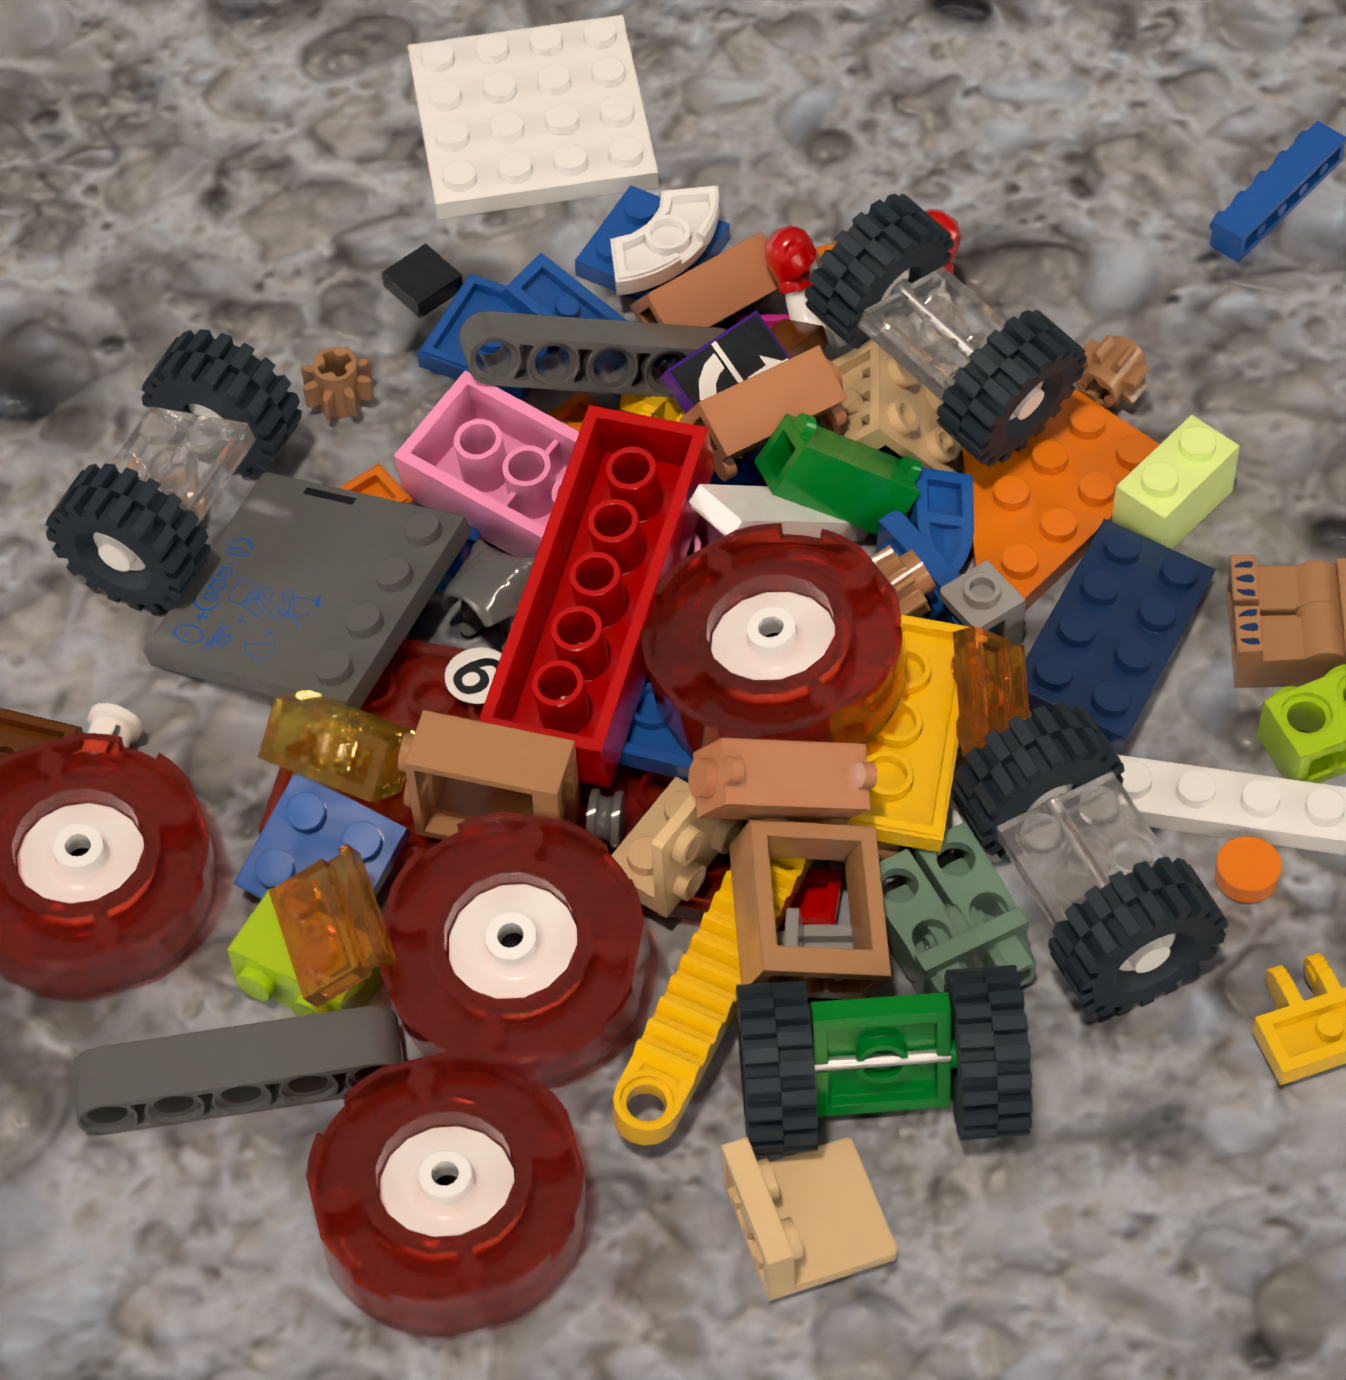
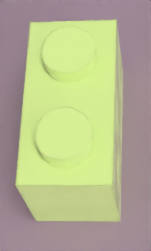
M1190 415L1116 486L1112 522L1173 549L1233 491L1240 445L1195 416Z

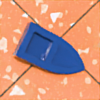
M921 468L920 475L915 481L921 493L911 505L908 520L959 572L967 560L973 543L974 506L972 475Z

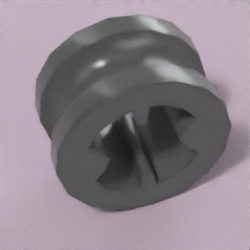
M591 789L586 820L587 846L596 847L598 842L604 840L610 843L611 848L617 849L622 843L626 812L625 791L616 790L613 796L607 797L601 793V789Z

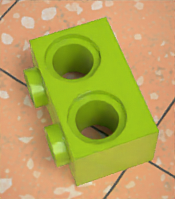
M1346 664L1339 665L1330 670L1324 677L1302 686L1283 687L1274 692L1268 699L1263 700L1257 738L1283 778L1322 783L1346 773ZM1298 730H1304V731H1308V732H1310V733H1304V732H1300V731H1298Z

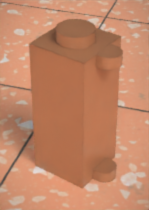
M762 231L651 291L630 305L638 322L712 327L778 290V282L773 277L765 260V242L767 240Z
M818 345L698 402L680 418V421L682 423L708 427L715 471L721 480L727 481L737 476V467L734 460L765 446L786 413L795 417L800 413H805L815 417L816 420L824 417L830 427L836 428L847 422L846 412L841 403L848 398L843 391V380L838 368L832 361L826 359Z
M720 738L693 752L688 782L690 792L696 798L697 818L755 820L767 817L788 818L789 821L818 822L828 818L848 820L870 810L869 790L876 785L878 773L875 763L867 762L866 744Z

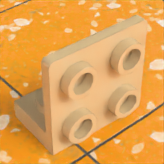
M880 335L862 344L858 349L855 348L832 361L841 374L843 391L848 398L841 403L846 412L847 422L832 428L825 420V429L876 450L886 445L902 457L909 455L919 459L922 468L957 473V441L943 430L936 421L939 418L936 414L938 406L945 402L942 396L946 388L951 387L947 382L939 380L915 362L908 353L900 351Z
M675 777L601 867L603 882L667 918L682 899L689 901L695 896L705 879L706 868L718 853L725 855L729 852V845L743 829V821L740 819L697 818L696 798L690 792L689 783Z
M748 1137L721 1145L723 1186L768 1301L896 1259L897 1246L852 1139L843 1138L818 1146L817 1151L799 1152L771 1162L767 1158L756 1160Z

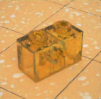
M305 689L275 697L257 758L368 802H374L402 791L406 773L398 770L399 751L406 733L415 734V731Z

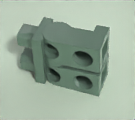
M967 822L944 831L940 852L915 848L913 857L910 851L905 849L879 862L881 883L889 876L898 875L897 879L882 885L887 941L900 968L913 981L912 987L916 994L944 992V976L946 970L1016 965L1017 972H1019L1021 978V986L1034 979L1036 962L1026 942L1029 921L1020 907H1016L1009 891ZM954 848L953 853L937 860L942 852Z

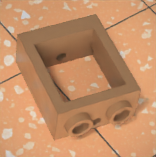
M423 710L415 734L406 733L398 756V770L405 772L407 779L404 805L412 810L415 834L564 865L581 815L575 741Z
M783 817L750 819L729 845L741 985L805 980L808 997L837 999L870 998L891 977L876 827L852 825L849 820L843 818H828L816 823L790 822L788 818ZM769 857L845 862L853 949L777 945Z

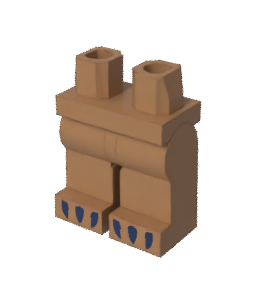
M1230 555L1227 604L1234 688L1304 685L1324 677L1333 668L1346 664V558H1337L1336 565L1321 560L1306 561L1298 565H1256L1255 555Z

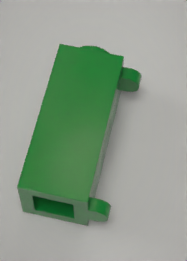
M786 413L754 460L773 495L849 522V525L877 535L878 520L894 510H900L906 517L910 513L911 505L921 493L915 483L922 468L919 459L909 455L899 459L817 426L816 418L805 413H800L797 417Z

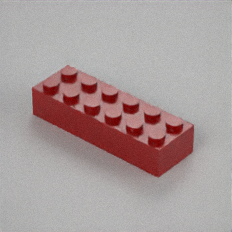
M588 405L478 720L480 722L575 741L579 782L606 788L611 787L700 515L691 507L689 500L699 484H710L715 470L708 427Z

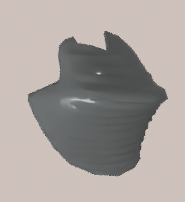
M479 539L473 544L469 557L464 560L462 567L445 588L442 598L443 611L461 600L463 620L459 624L458 629L463 635L470 637L479 632L483 627H491L497 623L507 640L535 558H517L501 553Z

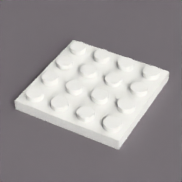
M623 15L407 45L437 220L625 193L630 185L642 190L659 188L658 169Z

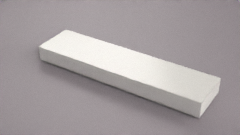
M699 484L689 500L691 507L729 540L865 541L869 534L868 531L849 525V522L777 497L772 494L768 486Z

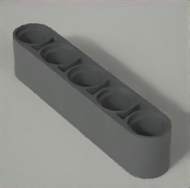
M488 311L479 312L464 322L459 332V343L469 371L476 380L483 384L673 397L660 376L666 370L725 332L726 329ZM489 342L502 343V346L492 354L482 355L477 353L483 345ZM548 346L560 347V350L550 358L541 359L536 357L542 349ZM607 350L618 351L617 355L607 362H595V359ZM666 354L675 355V358L670 363L659 367L653 366L659 357Z
M364 1006L99 1046L81 1052L73 1060L77 1125L88 1133L99 1135L378 1094L399 1086L405 1078L398 1016L393 1010L381 1006Z

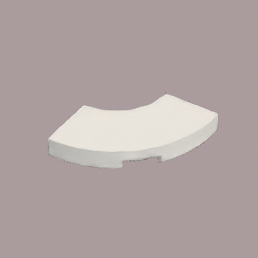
M718 185L661 191L660 207L646 225L632 234L610 239L617 296L632 294L658 286L685 271L702 255L709 245L718 223Z

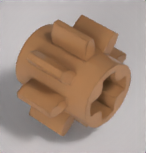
M1107 335L1101 343L1091 339L1083 348L1086 351L1084 354L1087 356V363L1082 366L1084 373L1081 379L1077 381L1079 391L1104 408L1111 407L1116 409L1122 400L1132 405L1147 387V384L1142 379L1149 372V367L1145 366L1146 358L1141 348L1126 337H1112L1111 335Z
M330 347L318 350V354L313 360V366L303 365L301 367L306 406L309 408L319 405L326 419L357 416V411L361 408L363 400L374 399L370 360L363 358L357 361L355 355L350 351V347Z
M888 545L865 560L871 575L860 583L867 587V599L875 610L918 618L931 611L925 595L937 587L929 572L912 549L899 557L891 546Z

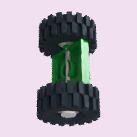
M1004 965L946 970L944 992L811 1002L812 1030L810 1027V1011L805 980L736 985L737 1030L745 1131L754 1155L817 1151L818 1117L950 1107V1098L953 1101V1117L959 1140L1030 1135V1129H1032L1031 1112H1033V1099L1031 1095L1033 1084L1032 1072L1030 1070L1031 1051L1027 1034V1014H1025L1024 1010L1025 999L1023 989H1021V978L1019 972H1017V966Z

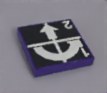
M756 310L666 370L660 378L686 414L698 402L791 358ZM764 446L735 459L734 462L737 469L758 456Z

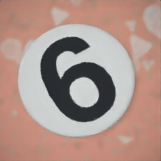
M477 647L456 655L449 662L445 671V683L449 692L463 702L484 704L502 653L490 648Z

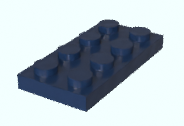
M1104 518L1015 676L1006 700L1031 712L1032 709L1045 706L1051 712L1056 703H1067L1070 709L1075 704L1084 707L1086 712L1089 711L1113 749L1121 753L1203 599L1216 569Z

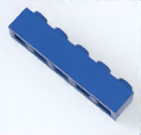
M1316 121L1307 131H1301L1296 137L1294 144L1286 151H1280L1273 164L1266 171L1261 170L1254 178L1253 183L1245 191H1239L1227 209L1216 213L1210 223V229L1212 230L1210 246L1239 263L1342 162L1346 136L1319 121Z

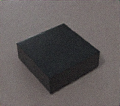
M426 243L382 272L383 286L418 317H421L457 293L463 285L462 274Z

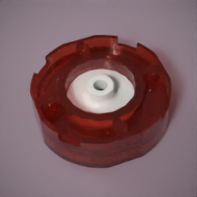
M781 523L755 525L735 530L683 558L666 574L654 592L656 606L649 619L648 627H642V651L657 710L692 756L693 752L720 738L867 744L883 730L895 713L905 690L908 658L900 604L896 590L860 545L826 529L821 530V538L805 535L783 534Z
M76 733L13 752L0 761V974L23 988L41 994L66 998H91L153 978L170 967L188 950L202 931L212 909L217 887V869L210 835L190 779L176 764L160 752L154 758L146 753L124 747L122 737L110 734Z
M497 812L471 818L456 824L459 832L439 842L425 854L419 849L400 870L390 888L377 953L383 982L400 1022L412 1041L429 1059L461 1079L533 1088L562 1081L576 1075L605 1056L621 1040L639 1012L650 945L641 902L632 878L629 879L619 863L608 853L607 845L584 828L567 820Z
M446 1051L382 1067L363 1078L343 1095L345 1106L330 1122L324 1134L319 1132L316 1134L308 1158L306 1179L329 1275L342 1293L354 1305L377 1321L401 1331L430 1337H451L516 1320L534 1309L559 1286L571 1269L583 1243L587 1226L588 1202L584 1168L568 1112L558 1097L537 1078L531 1083L517 1074L499 1068L496 1057L465 1051Z

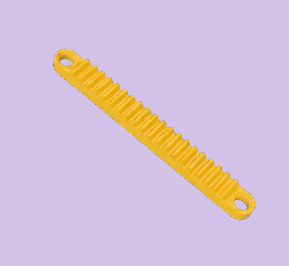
M842 655L838 659L834 674H830L825 691L820 693L815 710L813 713L810 712L803 732L800 731L797 741L827 742ZM769 857L776 931H778L786 915V908H789L814 859ZM731 869L725 873L719 892H715L709 911H705L698 932H694L686 954L683 953L675 975L672 974L664 996H661L658 1000L655 1013L652 1018L649 1017L641 1040H637L632 1057L616 1085L611 1112L613 1125L619 1134L631 1143L643 1146L658 1144L668 1139L675 1131L737 1011L736 985H741ZM639 1094H650L663 1102L665 1112L655 1120L643 1121L631 1115L627 1109V1103Z

